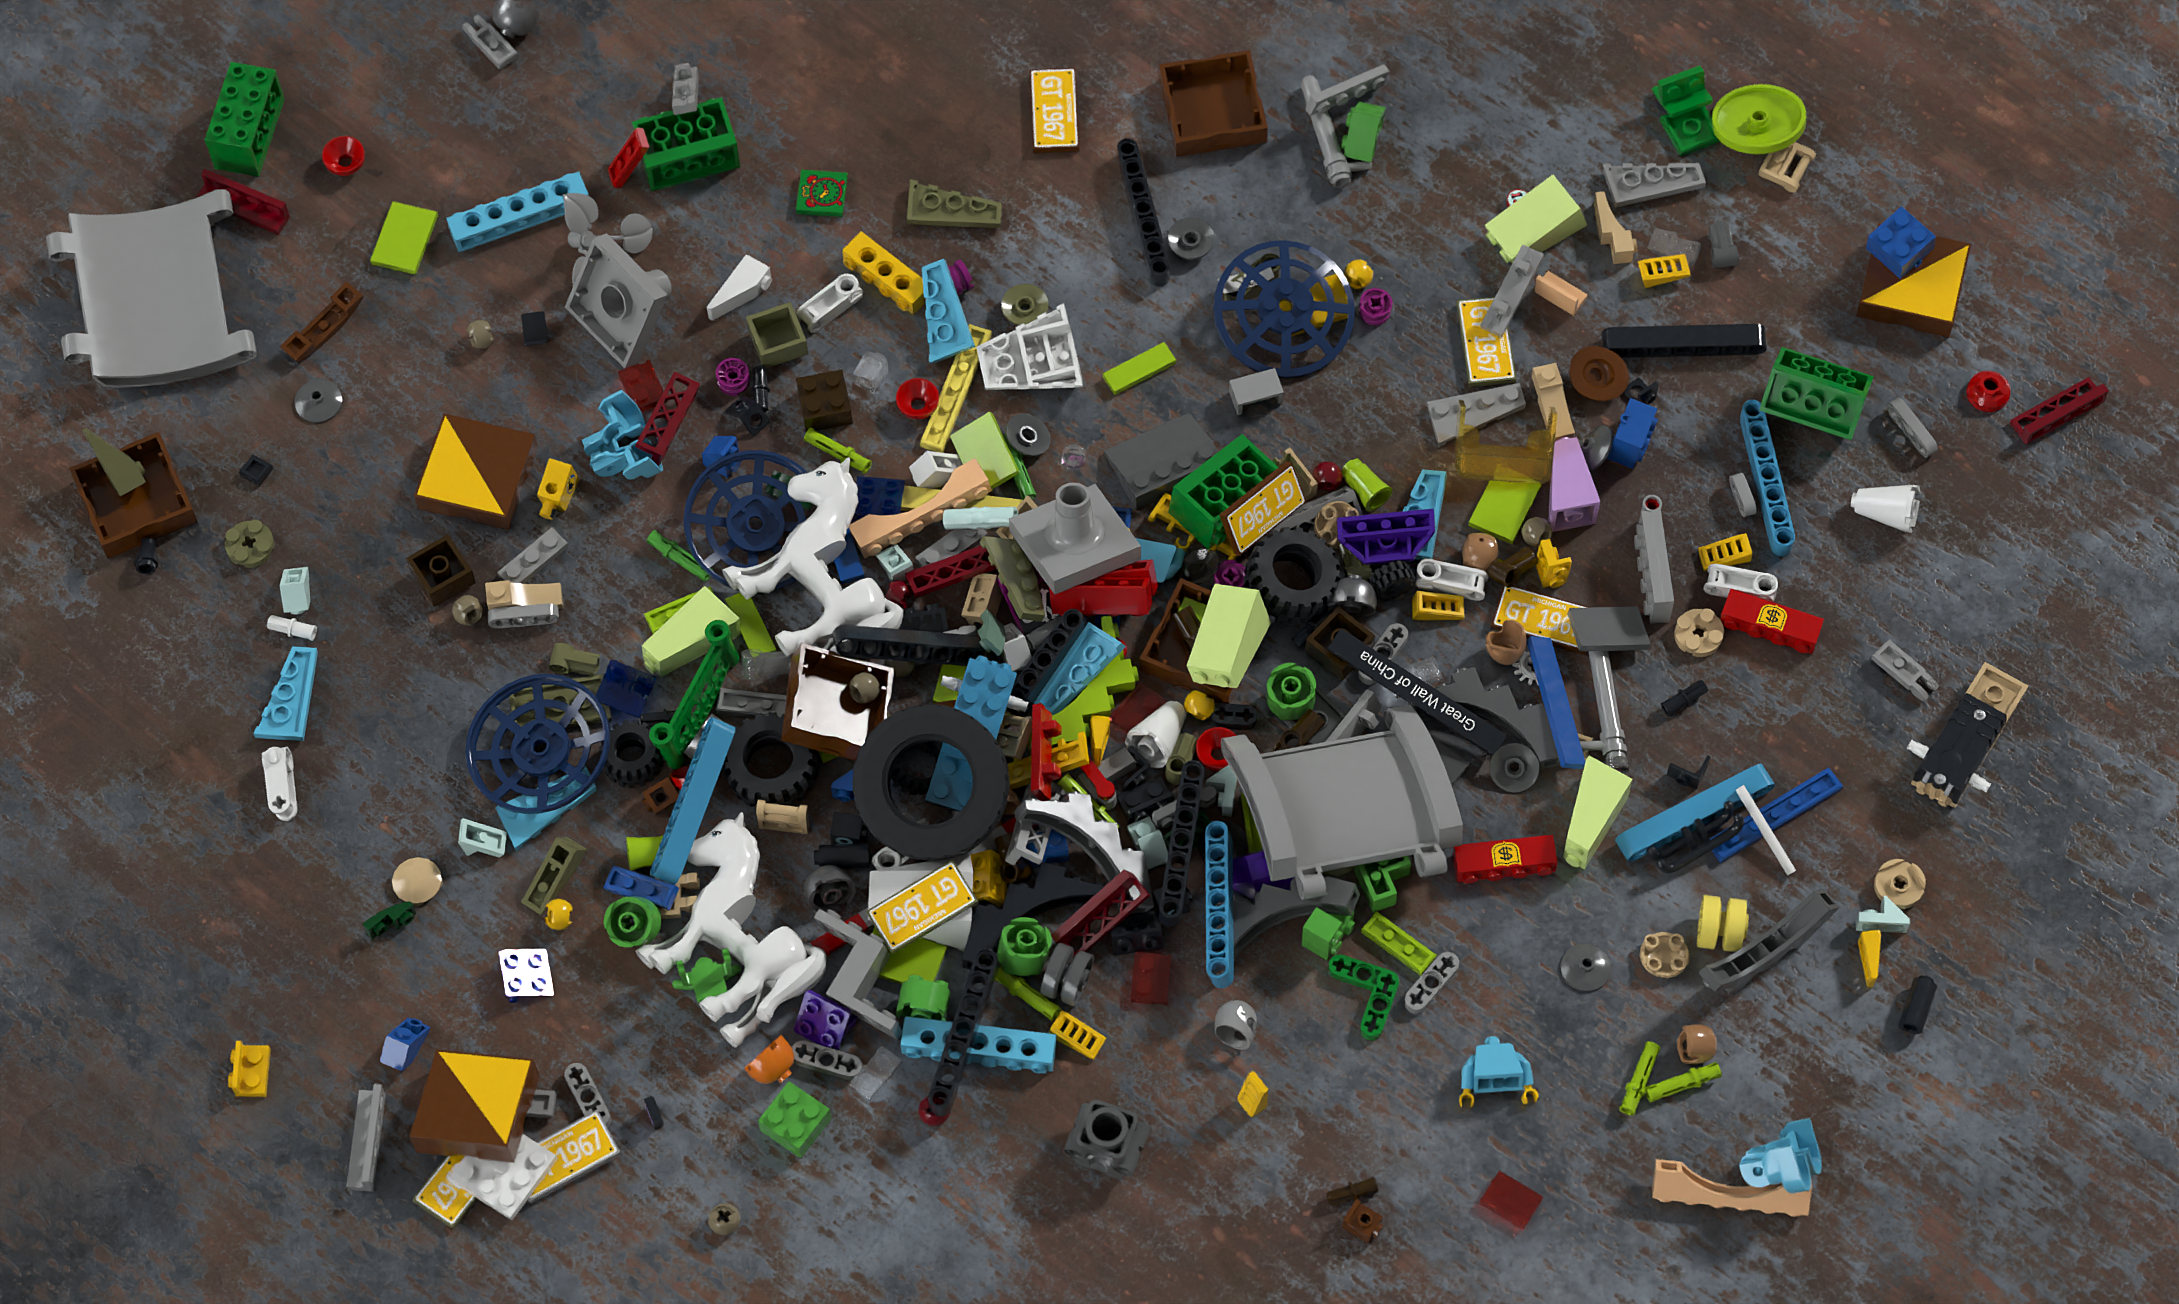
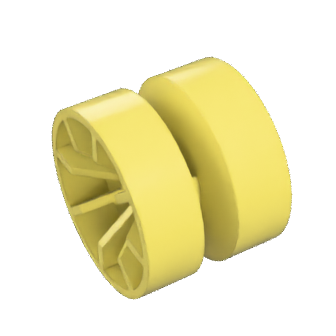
M1703 895L1698 922L1697 947L1714 949L1718 936H1722L1724 951L1737 952L1742 949L1743 939H1746L1749 921V914H1746L1747 900L1729 898L1726 910L1721 911L1720 897Z

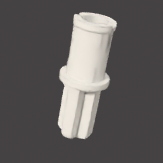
M271 615L267 622L268 629L286 633L288 637L294 635L313 641L317 632V626L297 622L295 618L289 620Z

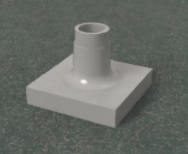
M608 234L593 238L565 308L624 368H628L639 363L663 305L671 295V283L667 275L661 270L655 269L645 272Z
M1080 483L1064 484L1057 490L1056 500L1009 518L1010 533L1054 595L1141 559V545L1096 484L1088 487Z

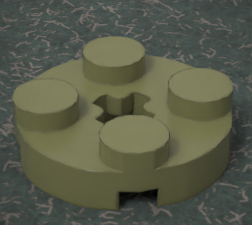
M256 519L235 525L225 535V549L229 559L236 565L237 563L244 565L245 568H254L264 564L270 558L272 549L274 550L275 542L271 531L261 521ZM248 540L256 541L250 549L248 546H244Z

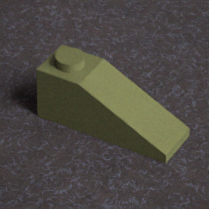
M84 428L82 430L115 491L120 496L146 482L142 476L146 472L139 461L134 462L130 456L89 429Z
M568 837L555 838L521 903L538 914L543 915L548 909L546 904L557 897L575 873L587 849Z

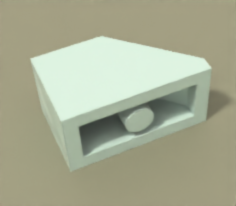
M308 567L284 569L280 582L284 613L301 614L309 609Z

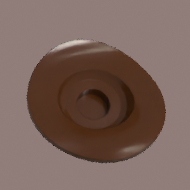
M1588 346L1582 348L1573 356L1569 366V377L1575 390L1584 397L1595 401H1608L1617 398L1625 391L1629 382V371L1625 362L1613 351L1599 346Z

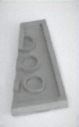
M1646 163V166H1633V164H1622V166L1602 165L1615 208L1705 188L1706 185L1699 163H1669L1668 166H1657L1656 163Z
M1520 383L1429 401L1427 402V409L1439 448L1449 440L1461 438L1471 430L1480 429L1495 419L1500 420L1524 409L1526 403Z

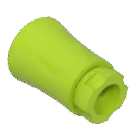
M1358 458L1350 460L1344 465L1342 476L1345 478V482L1355 491L1366 511L1372 512L1377 510L1391 497L1392 488L1378 478Z
M663 836L626 837L630 871L653 864Z

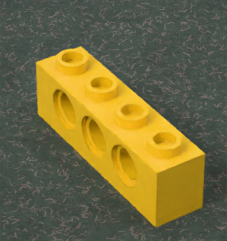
M860 232L842 249L844 265L849 270L858 272L866 283L875 285L883 296L893 299L901 310H907L914 315L926 303L923 279L863 232ZM872 260V262L865 263L864 261ZM884 273L890 274L888 276H882V274ZM900 287H907V289H904V290H901V289H898V288H900Z

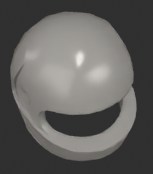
M1231 1000L1223 1004L1215 1016L1216 1036L1223 1043L1235 1049L1244 1050L1251 1046L1254 1041L1252 1030L1257 1026L1255 1011L1248 1003L1241 1000ZM1240 1031L1246 1040L1236 1039L1234 1036L1235 1032Z

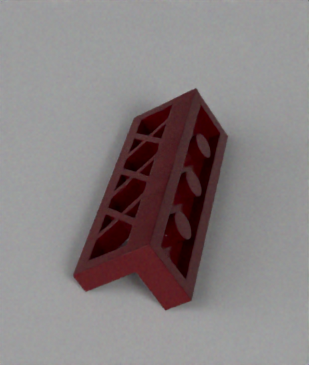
M205 168L202 171L201 176L204 185L197 194V198L215 190H227L231 197L232 216L279 235L290 218L285 202Z
M675 371L635 445L636 448L651 454V460L658 466H660L697 396L700 386L699 382ZM675 381H678L688 387L685 391L676 393L673 385ZM674 399L677 408L667 411L664 402ZM665 417L668 424L667 427L657 429L654 420ZM655 435L658 441L656 448L644 443V439Z
M2088 377L2011 419L2010 424L2027 445L2105 402L2109 390L2104 383L2096 386L2091 378ZM2085 386L2090 389L2085 394L2078 396L2079 390ZM2062 399L2072 400V401L2066 403L2065 405L2059 407V401H2060V400H2062ZM2044 409L2052 411L2041 418L2039 417L2040 411ZM2023 420L2032 421V423L2024 426V429L2019 424Z
M978 546L905 573L907 584L912 590V595L917 598L997 568L995 565H991L987 549Z
M1123 870L1055 930L1051 937L1057 944L1062 943L1072 947L1069 943L1076 936L1084 937L1083 946L1077 952L1073 949L1074 957L1079 951L1088 952L1151 895L1132 872ZM1135 885L1141 895L1134 901H1126L1127 891ZM1113 903L1120 904V913L1116 917H1108L1109 907ZM1094 920H1102L1101 930L1097 934H1090V924Z

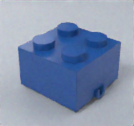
M1901 206L1868 236L1866 249L1901 279L1913 267L1917 268L1921 265L1922 259L1934 249L1936 236Z
M1630 398L1624 414L1620 416L1621 421L1616 434L1613 436V444L1606 459L1632 469L1636 461L1641 462L1658 421V418L1654 417L1657 408Z

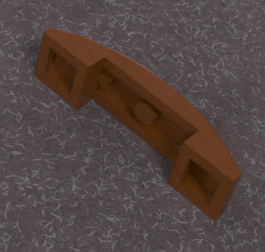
M346 281L330 297L332 302L300 333L296 330L280 348L296 362L308 357L340 330L357 309L364 296Z

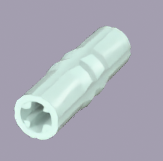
M987 506L982 508L945 509L943 524L946 530L1009 527V518L1018 515V510L1016 507Z

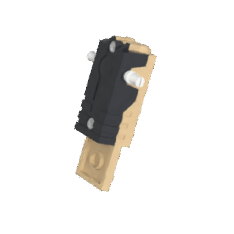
M1984 662L1933 745L1928 748L1919 742L1910 741L1907 749L1918 755L1919 758H1923L1911 783L1916 786V791L1922 795L1926 793L1932 800L1935 798L1943 807L1949 805L1953 808H1956L1969 785L1986 793L1991 783L1976 773L2027 691L2028 685Z

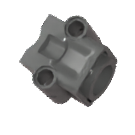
M1092 1100L1089 1104L1082 1103L1073 1124L1075 1128L1071 1130L1063 1151L1073 1157L1077 1165L1098 1170L1120 1180H1123L1124 1176H1133L1141 1157L1140 1151H1143L1151 1131L1150 1126L1138 1121L1136 1113L1104 1101ZM1106 1132L1118 1136L1115 1140L1108 1142L1096 1138L1098 1135Z

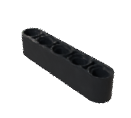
M1070 609L1062 615L1014 681L1010 696L1022 698V701L1028 702L1025 712L1010 709L1014 715L1025 716L1031 711L1035 700L1088 624L1087 619L1079 610ZM1080 619V622L1077 626L1071 627L1072 623L1075 620ZM1065 639V643L1057 647L1058 642ZM1051 659L1049 665L1042 667L1045 660ZM1032 679H1037L1033 686H1028Z

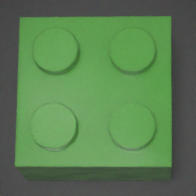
M788 1081L760 1117L758 1123L761 1132L801 1159L831 1121V1113L828 1107Z

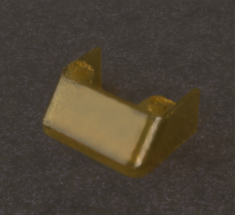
M1458 400L1455 433V469L1460 477L1543 484L1550 479L1558 415L1555 407H1549L1547 430L1531 432L1527 438L1526 448L1479 444V432L1473 425L1464 424L1466 406L1463 400Z

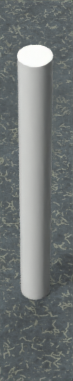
M1742 785L1737 788V794L1787 876L1795 872L1796 869L1745 786Z

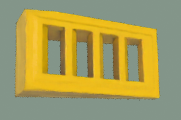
M1685 254L1638 261L1645 288L1691 276ZM1680 262L1682 271H1677L1676 263ZM1671 265L1673 272H1668L1666 266ZM1662 267L1663 273L1658 274L1657 268ZM1653 270V275H1649L1648 271Z
M1746 533L1697 549L1704 571H1707L1708 566L1711 564L1732 566L1751 562L1752 550ZM1739 546H1741L1742 552L1740 553L1738 550ZM1729 548H1731L1733 553L1731 556L1728 553ZM1719 550H1721V552H1722V555H1723V558H1722V559L1719 558V555H1718V551H1719ZM1712 552V556L1714 559V561L1710 562L1708 557V553Z
M1416 591L1412 598V619L1463 620L1464 596ZM1431 603H1434V609H1431ZM1441 603H1444L1445 610L1441 609ZM1451 603H1455V612L1451 611Z
M1091 715L1090 742L1092 759L1095 765L1099 767L1109 738L1110 717Z
M1880 930L1864 931L1858 940L1868 988L1874 987L1878 977L1881 942Z
M1063 1010L1050 1028V1034H1056L1057 1041L1092 1060L1095 1059L1106 1041V1037ZM1063 1024H1067L1068 1026L1066 1027L1065 1031L1061 1032L1060 1029L1062 1028ZM1073 1028L1077 1029L1073 1038L1069 1037ZM1084 1033V1034H1086V1037L1084 1038V1040H1083L1082 1043L1080 1044V1043H1078V1040L1080 1039L1081 1035ZM1091 1038L1095 1039V1042L1089 1050L1086 1047L1090 1042Z
M1255 1071L1248 1074L1238 1095V1102L1250 1117H1254L1266 1109L1268 1103V1088Z

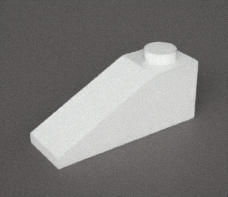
M745 255L707 306L709 319L713 321L758 297L763 290H767L772 281L770 267Z

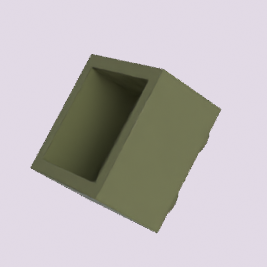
M791 302L746 317L749 335L760 362L766 369L808 355L807 341Z

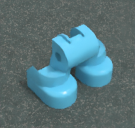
M623 390L603 399L598 410L605 416L609 424L603 430L582 440L586 455L591 457L589 464L598 476L608 477L624 469L623 475L627 479H635L641 475L645 478H650L662 472V463L658 466L651 460V454L635 447L638 439L628 446L619 447L618 442L625 435L629 438H635L641 435L646 426V421L637 404ZM647 438L644 439V443L653 446Z
M1810 1118L1788 1122L1779 1133L1780 1140L1753 1147L1747 1150L1745 1156L1741 1159L1739 1164L1740 1171L1744 1180L1749 1185L1765 1187L1769 1184L1782 1183L1785 1190L1790 1194L1809 1191L1811 1188V1176L1820 1174L1822 1170L1821 1155Z

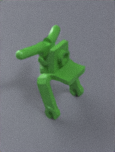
M728 948L722 949L724 963L717 965V962H712L711 959L702 957L696 961L695 967L692 968L691 972L685 973L683 961H676L681 979L674 980L672 986L674 989L694 990L697 1002L700 1003L707 996H718L727 992L725 981L740 973L741 967L738 964L731 966L732 961Z

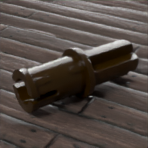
M1371 1177L1353 1184L1348 1182L1347 1186L1328 1191L1326 1197L1330 1206H1336L1351 1200L1355 1202L1357 1198L1378 1193L1379 1191L1375 1178Z

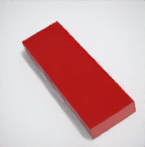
M636 128L608 168L614 188H621L649 149L643 128Z

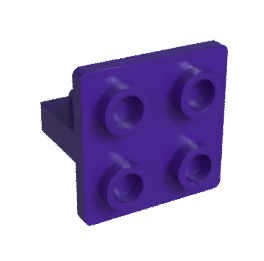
M807 990L793 1030L819 1045L839 1051L844 1035L855 1025L858 1016L852 1014L850 1010L811 990Z

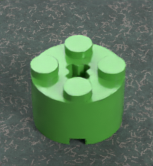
M1284 663L1273 669L1267 681L1266 701L1270 710L1280 720L1299 719L1309 708L1311 710L1314 708L1316 681L1308 668L1297 666L1296 663Z
M624 897L613 902L607 908L604 916V927L611 941L619 946L640 947L648 945L656 938L660 931L661 912L653 902L644 897ZM631 918H633V920L635 921V925H634V926H633V923L630 922V919H631Z
M1020 917L1013 919L1010 924L1004 927L997 949V957L1005 973L1009 975L1030 976L1038 975L1042 972L1047 961L1052 937L1046 927L1044 929L1038 924L1039 921Z
M918 975L909 976L908 981L901 984L896 1016L898 1018L901 1015L903 1017L946 1021L951 996L948 983L941 980L934 982L924 980Z

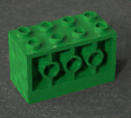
M230 62L205 137V143L214 169L260 176L285 99L275 69Z
M722 97L708 99L703 103L697 104V111L674 115L673 111H664L659 115L642 117L632 122L633 130L636 128L644 129L649 149L642 157L641 162L651 192L741 167L737 141Z
M1782 347L1771 370L1759 410L1852 440L1874 376Z
M1241 434L1173 486L1168 513L1209 550L1215 544L1217 546L1222 544L1227 538L1219 514L1275 471L1278 466Z

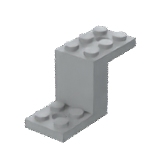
M819 909L814 918L820 927L854 946L826 992L827 996L831 1001L850 1010L852 1014L858 1016L857 1018L898 1040L903 1031L899 1026L900 1022L895 1019L896 1016L884 1009L880 1013L873 1003L866 1000L871 988L891 957L886 949V944L883 943L884 940L873 933L870 936L866 935L860 926L851 921L846 924L840 919L841 916L828 909L827 912Z

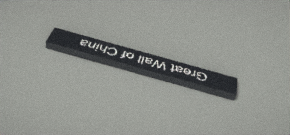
M1343 629L1339 630L1327 648V651L1491 756L1494 755L1507 737L1499 729Z

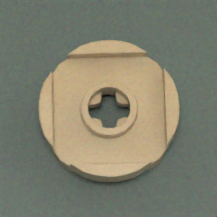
M1693 609L1685 612L1678 618L1674 638L1682 651L1685 652L1686 650L1695 657H1706L1715 653L1719 648L1724 635V627L1721 620L1711 609ZM1698 628L1705 631L1703 637H1699L1698 634L1694 635L1693 632Z
M1893 859L1880 867L1874 880V889L1881 901L1883 896L1886 895L1899 909H1906L1917 904L1922 898L1926 880L1922 870L1914 863L1911 865L1908 862H1904L1903 859ZM1896 879H1899L1900 882L1905 881L1904 889L1894 886Z

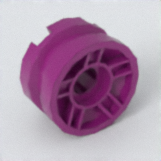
M960 259L955 261L952 266L947 265L958 296L962 295L965 290L969 292L974 289V285H970V281H972L971 275Z
M1368 289L1360 297L1358 310L1360 318L1369 325L1377 326L1385 323L1391 316L1392 298L1383 289Z
M728 358L717 366V384L724 394L737 396L738 393L745 392L748 389L750 375L748 366L744 361L738 358Z
M1236 560L1223 561L1214 570L1213 585L1220 584L1246 588L1244 585V576L1246 575L1244 565L1237 563ZM1227 577H1234L1233 581H1229Z

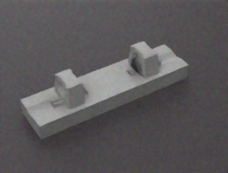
M689 63L675 66L672 98L674 115L697 111L699 75L697 67H690Z
M1522 244L1480 325L1481 329L1501 338L1503 337L1544 258L1543 253ZM1516 269L1524 271L1526 276L1515 272Z
M1367 689L1325 742L1360 736L1366 728L1375 729L1379 723L1375 716L1382 709L1376 694Z

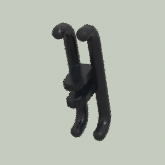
M1726 801L1721 815L1705 825L1700 818L1694 820L1696 830L1691 832L1689 828L1684 826L1681 828L1683 838L1660 851H1657L1654 846H1650L1647 849V854L1651 859L1657 861V867L1661 872L1666 874L1674 873L1734 838L1744 826V817L1742 814H1735L1734 824L1728 830L1710 840L1708 834L1728 822L1734 813L1733 803ZM1685 847L1690 849L1691 852L1672 863L1667 864L1664 860Z

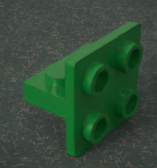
M1701 66L1658 80V86L1652 87V93L1670 117L1681 115L1713 102L1711 95L1705 89L1704 70Z

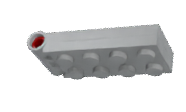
M1648 495L1644 498L1639 523L1636 526L1637 535L1634 536L1635 549L1640 551V557L1637 558L1638 571L1643 572V579L1640 580L1641 592L1646 593L1644 614L1649 615L1650 624L1669 622L1674 604L1661 515L1662 501L1656 495Z

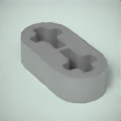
M1744 474L1731 475L1729 477L1730 487L1741 515L1747 517L1756 514V504Z

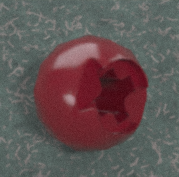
M1329 461L1319 463L1314 468L1312 477L1317 482V488L1323 491L1335 490L1341 484L1343 478L1340 467L1336 463Z
M895 580L888 584L890 587L884 598L899 605L902 609H906L907 605L905 604L909 596L912 597L910 586L904 581Z
M928 1096L920 1102L918 1107L920 1119L929 1126L936 1127L944 1124L950 1115L948 1113L941 1117L930 1112ZM937 1098L934 1101V1103L937 1105H943L946 1103L947 1100L944 1098Z

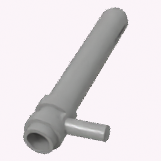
M1307 76L1301 80L1300 87L1307 105L1311 95L1321 92L1318 80L1313 76ZM1328 110L1322 114L1316 113L1310 116L1324 156L1323 164L1326 172H1328V179L1335 188H1343L1349 185L1352 176L1351 172L1372 169V162H1347L1346 157L1341 152Z
M1588 651L1602 732L1600 733V741H1581L1582 751L1602 750L1603 757L1608 764H1620L1626 761L1628 752L1627 746L1624 744L1625 734L1620 725L1609 652Z

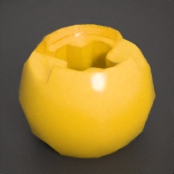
M1358 259L1351 261L1345 267L1344 275L1351 287L1362 289L1372 282L1373 270L1367 265V262Z
M1194 690L1186 696L1183 704L1184 710L1191 713L1197 719L1206 720L1214 712V699L1208 698L1206 694Z
M554 899L546 904V907H548V917H545L547 926L551 929L563 930L571 925L572 921H569L570 912H572V905L563 899Z

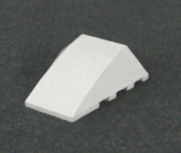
M1064 303L1057 306L1056 310L1048 314L1045 312L1037 316L1036 320L1026 325L1023 323L1017 326L1016 330L1008 334L1003 333L976 347L986 390L1083 387L1078 357Z
M971 854L947 860L927 861L870 871L868 910L952 859L970 889L973 890ZM972 907L926 934L923 938L936 941V943L958 948V950L964 952L970 933Z

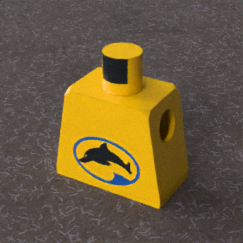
M549 458L537 493L539 500L543 504L539 513L540 516L553 520L556 510L566 511L579 482V477L572 465Z

